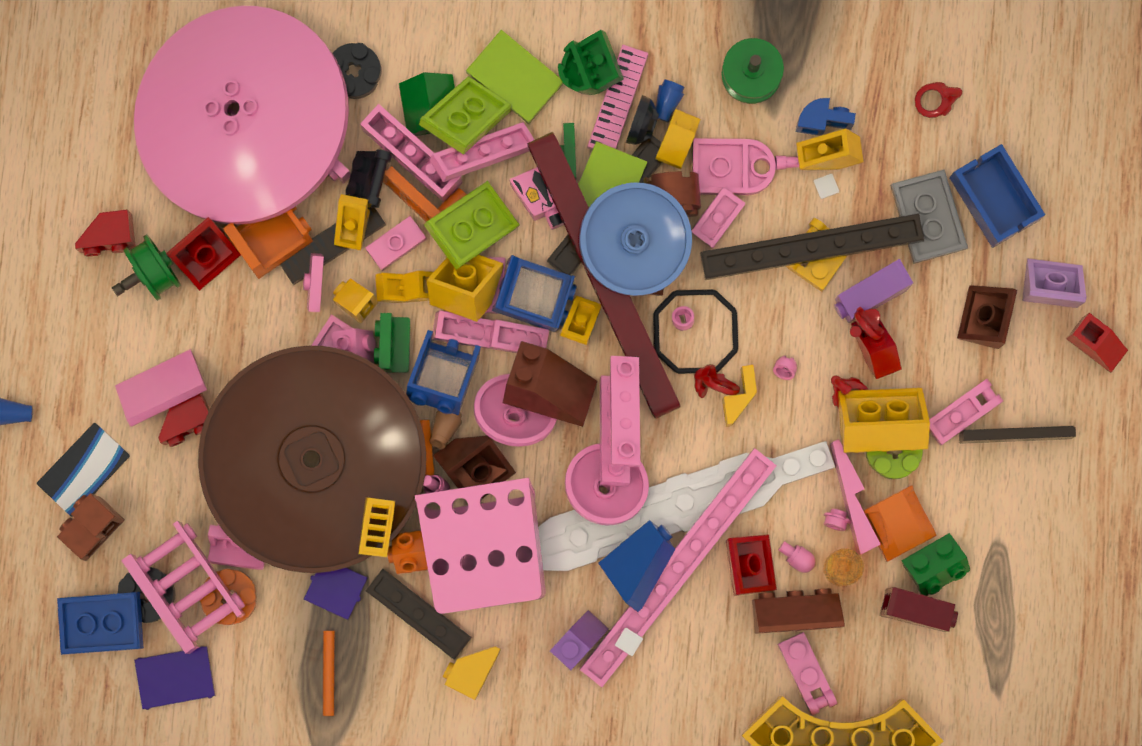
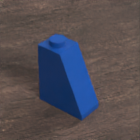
M651 520L599 562V565L625 603L637 612L643 608L675 551L674 546L669 541L672 538L670 532L662 524L658 527Z

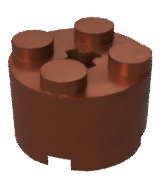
M682 171L653 174L651 175V181L647 177L643 178V183L654 185L671 194L683 207L687 217L698 216V210L701 208L698 173L690 172V177H683Z

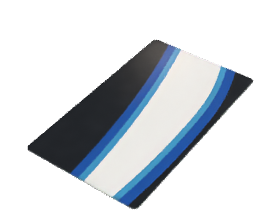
M93 423L37 482V485L65 512L73 517L71 513L75 510L73 507L75 502L83 495L95 494L130 455L100 426Z

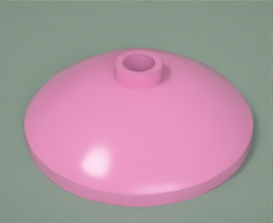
M510 374L500 375L487 381L477 392L474 402L475 419L486 435L505 445L528 446L542 441L551 433L557 419L502 403Z
M595 444L581 450L572 459L565 475V491L572 507L585 519L600 525H617L630 520L641 510L648 496L649 481L646 470L640 461V467L630 466L629 486L600 485V444ZM599 487L607 488L608 493H601Z

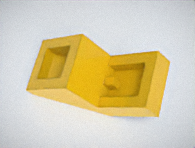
M418 270L406 274H375L377 302L407 303L429 301L427 279L433 272Z
M753 365L742 366L740 369L744 394L724 396L722 399L726 427L734 424L757 393Z

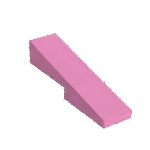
M439 310L435 313L432 340L448 342L449 339H454L461 345L474 347L478 345L481 348L517 353L521 341L546 348L549 329L482 318L476 322L454 313Z
M838 439L830 444L847 516L851 521L850 528L857 556L881 544L855 494L863 491L864 487L847 454L843 452V446Z

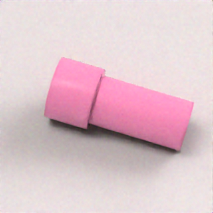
M775 156L776 170L799 167L798 156Z

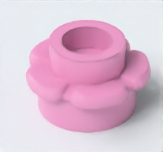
M831 509L830 512L824 513V525L831 529L845 531L847 523H851L846 518L847 513L844 511Z

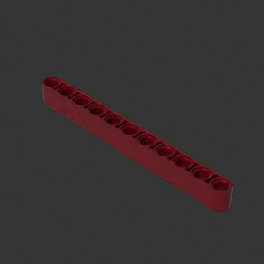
M550 132L527 143L534 162L626 357H639V387L652 415L657 419L680 408L678 398L630 295L620 294L606 288L591 275L585 266L580 252L579 233L583 217L589 207L553 132Z

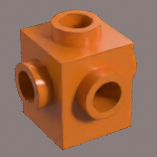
M421 530L399 533L392 540V546L388 547L387 553L389 563H394L396 573L428 570Z

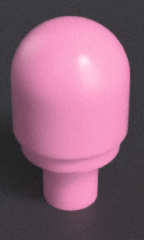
M438 475L425 476L423 487L426 494L450 490L449 483Z
M784 541L778 551L787 556L786 561L789 565L799 572H810L815 566L814 555L802 546L796 545L792 547Z

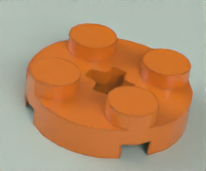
M231 569L216 571L228 590L236 592L245 604V607L242 608L245 613L243 617H237L234 612H231L217 623L224 625L242 623L255 610L257 602L255 584L249 576L241 571ZM217 588L200 600L206 616L224 604L222 602L224 597Z

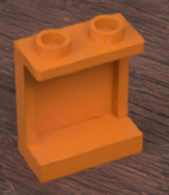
M296 206L268 220L241 224L238 227L230 223L223 228L258 279L313 242L308 234L312 230L303 216L298 219L293 213L297 210Z

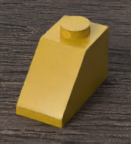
M846 128L796 143L799 168L801 170H839L864 162L860 136Z
M351 278L346 283L342 281L333 292L335 295L332 299L334 303L360 324L378 304L373 293Z
M495 646L459 658L455 664L450 662L443 674V678L447 679L444 685L476 700L501 649Z

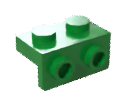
M380 313V320H375V337H380L379 348H374V364L379 365L386 373H408L410 318L393 317L392 313Z
M950 533L901 560L903 567L917 585L919 594L925 596L936 594L943 586L952 581L962 579L970 571L967 556Z

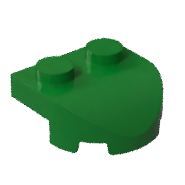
M603 30L595 32L579 43L573 40L567 44L563 50L565 54L562 63L558 64L559 76L564 85L585 95L599 94L624 79L608 36Z

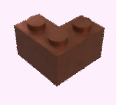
M91 493L88 496H81L73 505L75 510L71 513L74 519L68 518L59 528L61 533L57 536L75 555L84 561H87L125 521L105 500Z

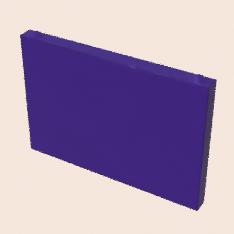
M200 646L190 654L179 651L134 660L142 709L149 710L153 707L215 696L207 646Z

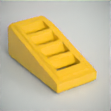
M365 498L358 554L387 557L395 501ZM376 507L387 509L386 514L371 513V509ZM370 518L385 520V526L369 524ZM368 529L384 531L383 537L368 535ZM366 541L381 542L382 548L367 547Z

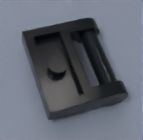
M384 150L357 151L352 163L346 195L367 199L368 207L379 208L381 202L379 194L387 163L391 162L392 153Z

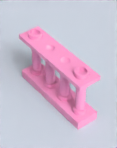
M611 356L610 376L601 375L600 485L629 486L630 466L640 467L639 357Z
M176 521L173 525L179 533L145 557L140 556L137 558L136 555L129 554L121 561L185 654H190L199 648L195 642L198 640V636L228 614L234 612L237 617H243L245 613L242 608L245 607V604L236 592L234 594L230 593L196 544L194 539L197 535L188 523L183 525L182 522ZM186 542L195 556L161 580L156 579L153 581L147 573L151 570L150 566ZM201 565L210 579L174 604L172 602L169 604L163 596L167 593L166 589ZM217 588L226 600V603L192 627L189 625L185 627L179 619L183 616L182 612Z

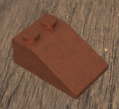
M521 341L506 384L502 403L583 427L597 380L551 350Z

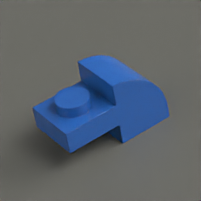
M820 98L812 101L803 109L795 132L822 136L826 126L851 130L855 122L856 113L849 112L850 110L845 107L829 109L830 98Z

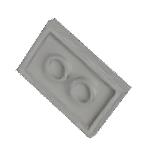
M945 170L890 185L899 217L918 213L920 215L924 242L908 245L913 264L967 250V243Z

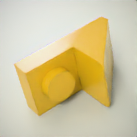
M675 109L655 159L681 170L701 119Z
M344 194L340 195L334 245L361 251L370 210L367 209V199Z
M576 295L560 336L588 345L601 310V304Z

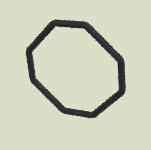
M713 289L673 291L653 313L654 349L658 357L678 374L696 373L700 369L678 368L660 351L659 313L676 296L714 295L732 312L733 349L715 367L716 372L720 371L738 351L736 308Z

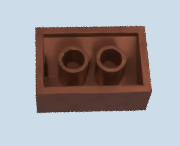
M831 588L815 589V595L804 596L803 590L787 591V597L776 598L775 592L759 593V599L752 600L755 634L845 627L839 593L832 594Z

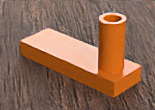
M392 166L385 171L383 183L425 222L467 195L458 188L436 208Z

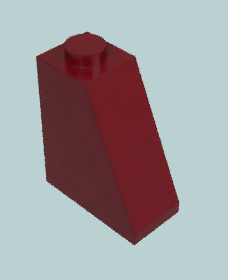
M890 587L885 590L880 616L942 632H949L950 627L954 628L956 625L958 611H954L956 604L900 588Z

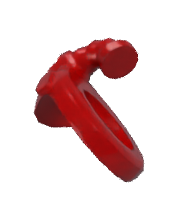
M942 82L926 84L916 93L915 107L922 116L927 118H936L941 115L946 116L952 110V104L961 97L962 89L948 87ZM929 90L938 91L942 97L941 105L932 111L925 110L921 105L923 94Z
M862 307L857 308V311L854 313L857 323L850 328L851 336L859 337L863 329L872 339L879 340L884 333V330L879 326V311L876 309L864 311Z
M713 364L700 368L694 374V387L700 398H704L708 391V388L704 387L703 383L709 388L726 395H737L740 392V387L737 384L726 379L724 374L716 373L715 365Z
M835 375L831 378L834 390L832 402L838 408L839 391L846 395L851 389L868 390L867 386L854 377L844 379Z

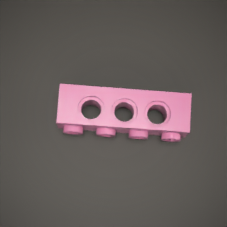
M380 104L360 123L365 134L383 150L392 153V158L442 202L462 184L461 176L443 182L430 162L434 152Z

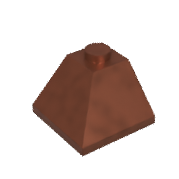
M488 435L456 438L447 444L444 449L433 455L458 489L504 482L516 473Z

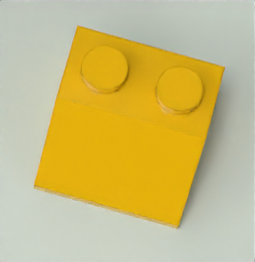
M477 255L456 270L446 257L427 279L430 305L477 322L492 305L504 268L503 263Z

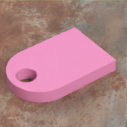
M694 138L693 172L699 174L700 195H717L722 187L734 195H754L765 190L771 183L775 174L776 163L771 150L765 144L753 139ZM762 160L768 163L769 171L766 174H758L754 170V164L757 161Z

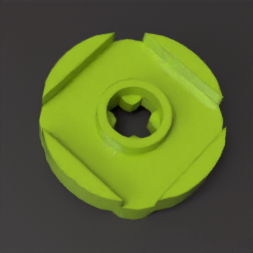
M923 449L913 451L902 450V453L897 456L898 459H893L892 454H887V451L866 452V458L871 468L887 479H901L908 476L918 468L923 455Z

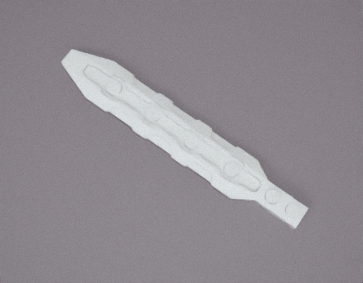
M824 441L776 458L767 457L777 466L739 514L764 506L782 485L835 468L827 442ZM749 453L720 461L718 465L688 475L684 473L668 478L664 483L649 487L647 499L641 510L633 518L621 524H596L582 517L576 510L550 517L538 527L543 570L569 571L596 562L598 558L610 554L649 520L658 527L662 524L670 534L682 530L684 532L689 531Z

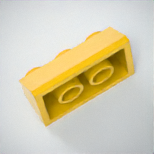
M923 388L854 390L846 395H843L841 391L838 392L840 435L844 453L928 449L930 420Z

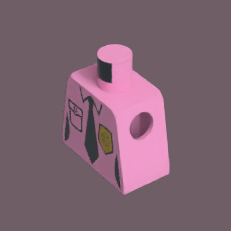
M537 167L510 179L513 191L534 221L546 217L551 230L564 225Z

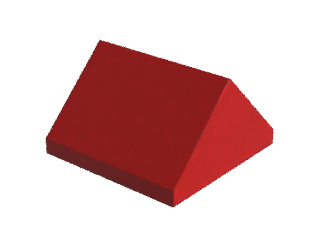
M209 217L166 253L199 291L241 256L239 251Z
M769 535L728 538L726 540L733 595L739 596L777 590Z

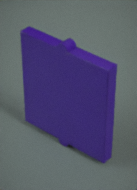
M348 568L316 573L315 576H311L312 582L304 600L349 620L356 603L361 601L360 594L368 578Z

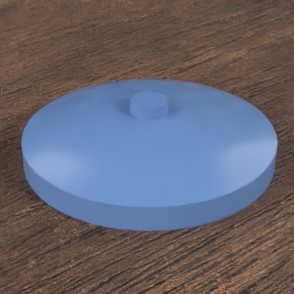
M626 183L602 193L587 209L580 227L579 246L585 266L600 284L624 295H647L667 287L681 274L691 253L692 231L686 212L671 194L651 184Z

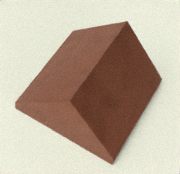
M969 285L957 339L996 349L1001 348L1006 342L1017 290L1014 288Z

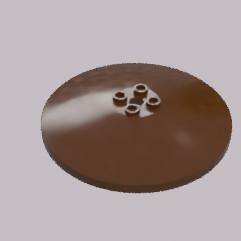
M327 346L292 347L276 351L254 361L233 377L219 393L208 412L200 436L198 449L199 478L203 495L216 522L225 534L246 553L264 563L288 571L301 573L330 572L350 567L372 556L358 554L366 497L395 501L389 543L405 526L417 505L415 495L421 494L426 472L425 438L420 420L410 399L397 382L379 366L364 357L339 348ZM315 451L319 455V463L315 467L305 465L303 457L306 452ZM372 507L371 513L386 514L387 511L384 508ZM370 518L369 524L385 526V520ZM368 529V535L383 537L384 531ZM366 541V546L382 548V543Z

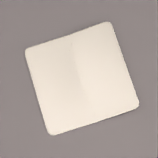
M833 174L814 180L821 199L839 193Z
M625 628L615 646L633 656L643 638Z

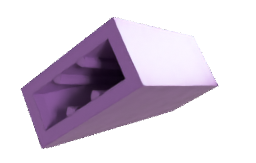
M898 259L840 293L835 298L837 303L834 304V307L840 318H846L847 322L850 323L855 320L854 313L857 311V308L862 307L864 311L876 309L905 293L912 286L913 281L901 260Z
M588 610L555 644L550 652L572 670L607 632L608 628Z

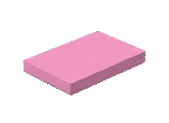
M191 349L115 385L126 420L130 426H134L207 390Z

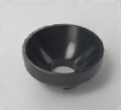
M644 95L640 99L626 140L628 144L637 145L647 139H651L660 114L657 112L652 99Z

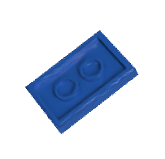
M140 592L57 598L61 655L144 648Z

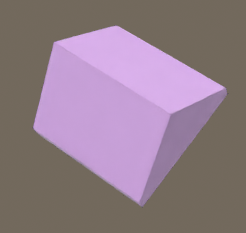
M1027 259L1022 301L1078 308L1086 301L1083 265Z

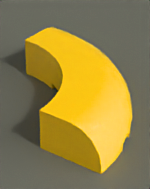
M779 696L741 735L752 746H939L944 742L904 699H899L888 709L867 719L854 722H829L802 712L783 696Z

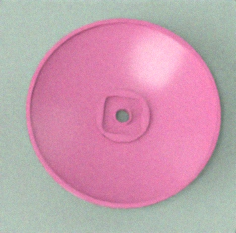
M235 6L207 13L189 22L173 34L158 50L142 78L134 112V132L141 161L158 189L173 203L203 219L209 217L213 222L223 224H249L279 216L310 196L333 168L343 146L348 126L349 107L346 83L340 66L329 47L315 32L296 18L274 9L259 6ZM238 103L240 107L238 113L234 116H228L227 109L229 105Z

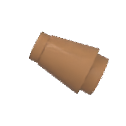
M439 410L436 412L430 439L431 445L439 449L445 448L462 424L461 412L459 415L453 413L445 414Z

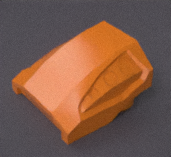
M912 485L864 510L881 544L878 547L887 562L937 536Z

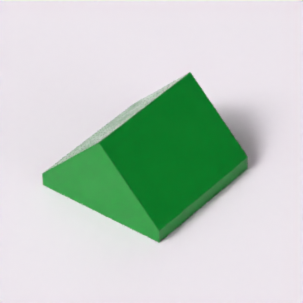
M423 72L399 83L406 128L413 135L432 134L419 125L420 119L455 88L453 74Z

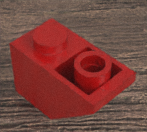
M128 209L99 213L76 241L75 249L80 253H84L86 257L101 255V251L111 250L112 253H124L123 249L126 247H136L132 214Z
M1091 313L1082 317L1066 338L1110 373L1128 351L1113 330Z
M881 320L879 326L884 330V333L879 340L872 339L863 329L861 330V335L856 337L865 362L875 379L902 370L897 346Z
M203 393L169 408L158 437L161 444H169L170 447L183 443L185 441L184 437L193 432L195 435L201 434L205 419L210 410Z

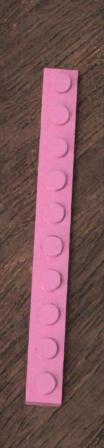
M755 448L750 452L675 547L673 555L643 608L637 612L629 606L581 666L580 671L599 686H604L628 655L615 646L623 630L628 628L640 637L645 634L777 465Z

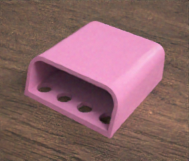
M529 478L415 495L434 607L438 613H452L539 600L545 596L546 589L535 503V489ZM515 489L522 491L524 497L508 499L510 492ZM485 494H492L496 498L495 502L481 504V498ZM463 498L468 502L469 506L453 508V503L456 499ZM435 502L440 506L441 510H431L426 506L429 503Z

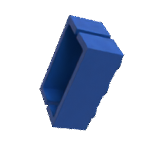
M1002 144L983 154L978 160L975 159L954 171L949 178L992 248L1013 237L1017 232L1019 233L1037 223L1045 216L1044 211Z

